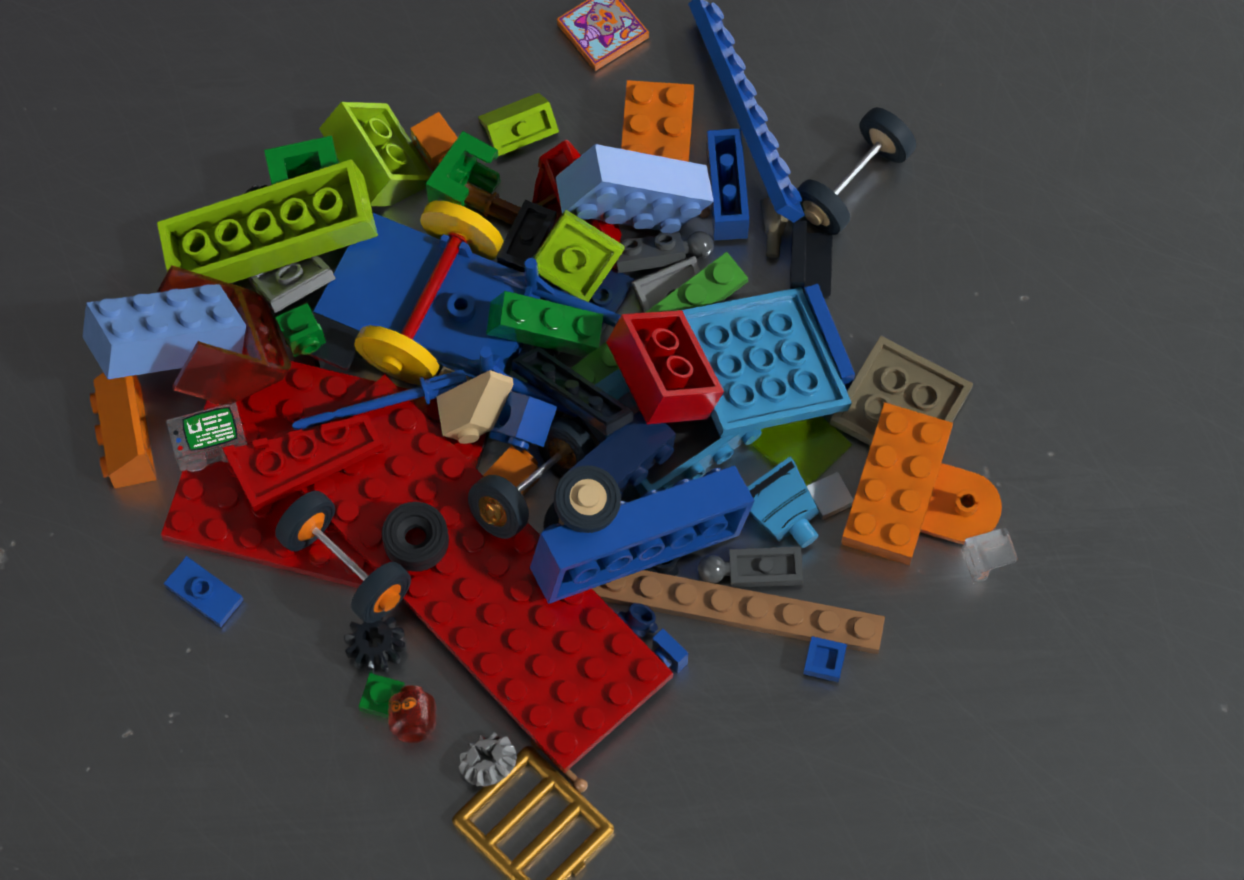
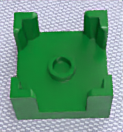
M462 131L426 182L428 203L437 200L464 206V200L469 195V189L465 187L467 182L484 191L493 193L501 182L500 174L477 162V158L486 163H491L492 160L498 158V149Z
M332 135L264 150L272 185L338 164Z

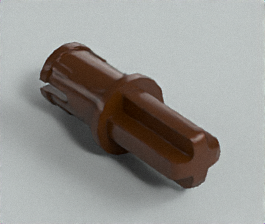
M468 182L466 183L465 187L469 189V195L464 200L465 205L483 212L487 218L493 216L511 225L513 224L521 207L499 198L500 195L497 192L492 194Z

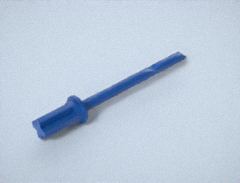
M463 369L425 380L423 377H419L420 387L343 407L335 412H325L295 421L292 424V428L294 430L306 429L328 423L335 418H347L423 396L426 404H430V400L436 399L437 396L467 382Z

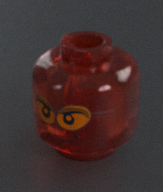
M410 685L401 688V692L394 694L388 703L389 730L398 736V739L402 742L418 743L425 741L427 736L433 733L436 728V701L434 697L424 692L420 686Z

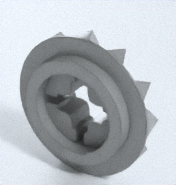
M495 732L488 738L480 735L479 741L474 744L467 743L466 752L459 754L460 765L458 768L463 778L470 784L476 786L493 785L505 779L513 770L517 760L516 749L508 737L500 738ZM484 754L486 756L492 755L495 763L487 760L481 761L480 756Z

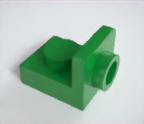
M308 303L275 317L294 357L300 354H311L318 350L322 344L326 343L320 324L317 323Z

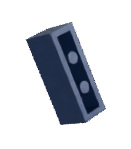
M639 410L633 415L632 422L614 431L570 470L588 465L607 471L617 482L622 498V492L631 484L634 487L639 485L649 474L648 469L655 463L661 465L670 458L675 450L673 445L676 433L666 423L647 425Z

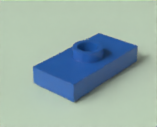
M187 556L164 582L168 590L220 628L244 601L240 594Z

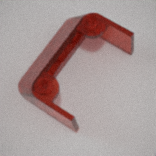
M171 265L156 293L172 289H187L208 284H220L246 324L242 354L197 341L172 385L173 390L206 399L218 406L231 405L282 381L291 368V363L269 306L264 299L252 290Z

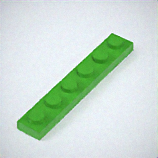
M726 252L645 313L678 311L721 303L748 282V277L728 252ZM605 342L571 367V369L595 385L618 370L619 367Z

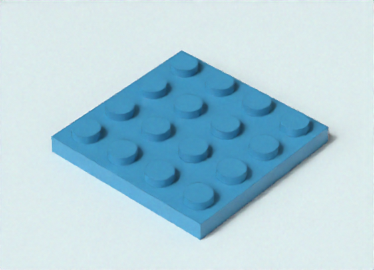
M801 287L682 310L724 390L723 395L711 413L720 437L849 410L852 402Z

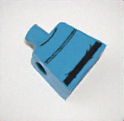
M791 456L747 487L755 500L749 515L776 541L780 542L789 535H792L801 548H805L819 537L809 523L810 520L819 514V511Z

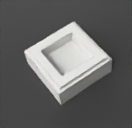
M838 472L807 486L822 520L852 507L854 500Z

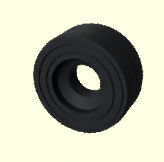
M408 502L396 507L387 516L382 528V540L387 556L392 562L398 563L407 571L418 572L432 568L441 561L448 548L449 535L446 521L437 509L426 503ZM418 528L425 532L426 538L421 544L411 545L405 540L407 532Z

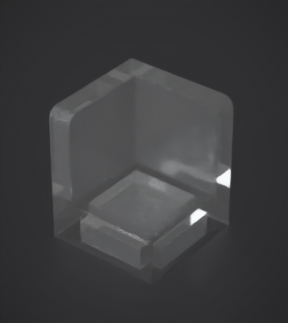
M1007 527L966 538L962 548L973 583L987 580L990 570L1016 563L1018 558Z

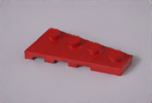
M367 414L322 424L321 428L303 432L300 429L288 432L289 435L268 440L266 437L252 440V444L222 447L254 512L384 449L383 442Z

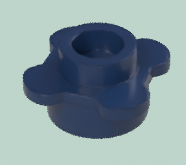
M634 603L627 612L620 611L618 613V616L640 639L644 638L645 634H654L658 630V626L655 623L656 616L646 605Z

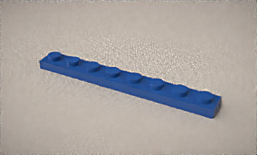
M692 0L688 5L776 213L792 222H796L805 216L800 205L802 197L797 188L791 184L788 177L791 173L786 162L780 158L777 151L779 143L768 130L765 123L768 121L767 115L756 102L754 96L757 95V92L752 83L746 78L744 74L745 64L740 56L735 53L732 46L735 44L734 38L723 25L724 15L721 9L713 2Z

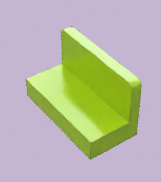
M540 93L478 116L480 124L487 131L492 147L498 149V156L559 132L550 102Z

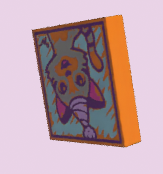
M586 0L557 18L559 28L594 71H597L649 38V31L623 0Z

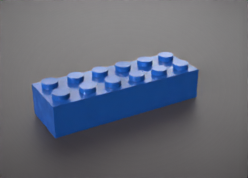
M735 465L723 470L722 468H714L703 477L694 480H680L671 488L662 491H648L639 499L628 503L621 501L620 509L615 519L609 526L600 531L581 533L570 529L565 524L557 523L550 525L540 534L530 569L548 604L739 536L755 500Z

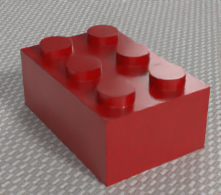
M683 311L621 314L606 343L647 425L708 419L723 395L724 390Z

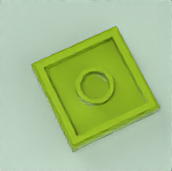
M565 209L533 258L537 261L539 276L570 295L589 302L624 251L625 246Z

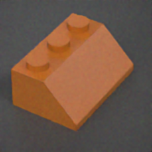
M104 372L93 379L95 392L90 393V402L93 413H99L100 424L95 425V434L98 445H104L105 456L100 457L103 477H109L114 488L157 480L142 388L137 375L107 379Z

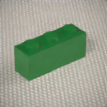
M504 291L490 302L486 335L585 357L599 348L603 314Z

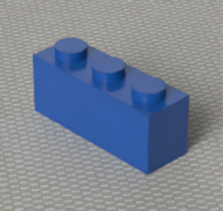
M741 128L707 130L706 156L708 176L714 200L711 204L714 241L748 239L750 220Z

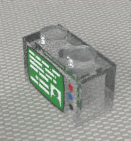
M236 402L166 420L174 456L180 471L194 472L206 468L211 463L219 461L228 462L222 447L248 445Z

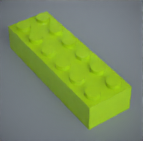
M352 159L157 222L169 284L174 289L201 287L208 284L224 286L378 236L364 175Z

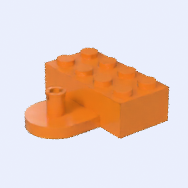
M884 402L843 532L841 545L910 566L920 532L958 544H973L987 538L999 522L1002 511L1001 498L996 487L984 476L942 463L953 427L952 422Z

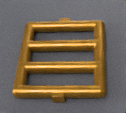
M525 746L517 753L516 764L505 779L493 785L482 786L452 818L454 826L509 880H531L523 870L580 814L596 830L545 880H567L572 874L576 877L586 867L584 862L614 832L613 824L531 746ZM529 764L543 779L485 835L471 819ZM555 789L570 804L513 860H510L496 845Z

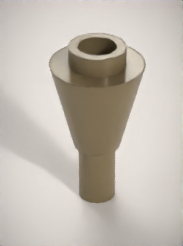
M767 195V198L760 200L767 235L766 256L778 258L780 257L781 236L784 234L788 219L776 213L771 199Z

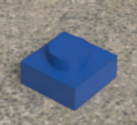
M662 628L652 638V649L668 668L671 667L678 674L688 665L689 653Z
M812 636L803 674L839 682L847 644Z

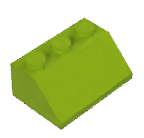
M340 102L320 126L319 130L324 137L332 135L339 162L352 159L364 175L371 206H392L426 188V182L432 175V172L387 103Z

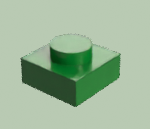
M369 673L358 706L359 710L395 720L397 712L391 710V704L394 700L401 702L406 687L405 683Z

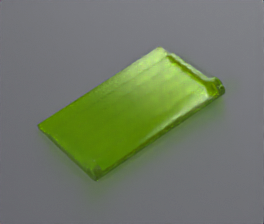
M821 416L761 429V436L751 443L775 466L791 456L806 486L814 483L853 445Z

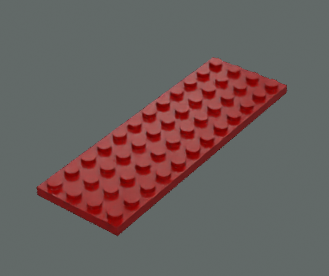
M385 374L347 406L402 391ZM411 400L347 418H335L333 421L328 422L331 423L367 414L383 442L384 449L301 489L300 492L305 495L311 491H320L333 502L335 514L330 524L374 571L380 566L392 562L384 548L382 528L387 516L396 507L408 502H422L433 506L442 514L446 521L449 535L447 551L441 561L432 568L418 572L407 571L411 576V584L402 600L563 773H566L673 678V672L593 589L548 604L530 569L540 534L527 523L515 536L507 539L498 538L487 532L476 521L468 504V493L471 487L484 476L443 436L441 431ZM490 497L493 505L498 503L497 500ZM502 508L499 512L507 516L504 508ZM418 528L409 530L405 536V540L411 545L421 544L426 538L425 532Z

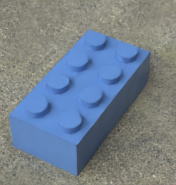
M594 144L556 176L562 214L566 209L583 220H601L608 224L630 225L636 229L647 228L659 230L662 233H675L714 202L706 165Z
M208 284L201 287L172 289L165 292L87 302L82 337L107 379L241 359L246 324L220 284Z

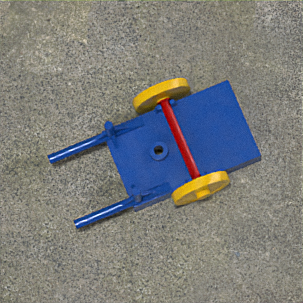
M437 200L427 203L420 218L423 229L429 235L373 213L378 236L347 247L333 273L335 280L327 284L313 312L360 331L355 339L354 346L368 363L398 380L416 385H421L419 377H423L425 380L439 376L443 366L453 371L463 369L465 376L475 378L489 370L512 377L509 375L512 370V360L518 358L525 343L486 335L490 302L504 291L603 314L602 323L615 327L621 316L551 287L539 277L537 261L534 258H528L525 261V272H519L491 261L496 259L504 242L500 232L478 213L455 203ZM459 307H465V308H466V309L461 310V311H460V310H457V308H459ZM512 377L514 383L511 389L512 392L539 399L557 406L556 410L575 418L578 417L534 385Z

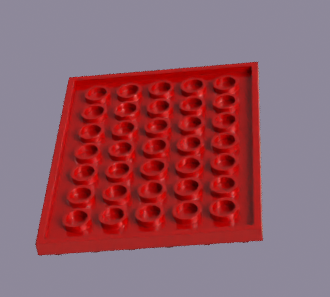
M247 350L242 351L241 359L220 362L203 412L216 408L230 407L237 427V439L206 449L189 450L161 532L162 539L359 588L363 580L319 538L308 547L299 551H290L276 538V526L284 512L298 498L303 496L300 490L254 512L222 447L231 445L239 447L252 444V440L266 437L269 440L289 435L288 432L296 431L292 428V424L295 421L325 412H335L346 407L376 381ZM397 386L401 391L409 390L407 388ZM424 396L412 399L411 401L442 433L437 398L430 400V404H426ZM317 425V426L310 427V428H306V429H302V430H303V432H304V431H309V430L317 429V428H320L321 425ZM489 432L479 436L477 441L467 444L446 437L478 470ZM329 524L323 533L369 576L374 571L373 568Z

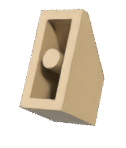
M489 370L437 396L443 436L467 444L477 441L479 436L493 430L514 385L513 378Z

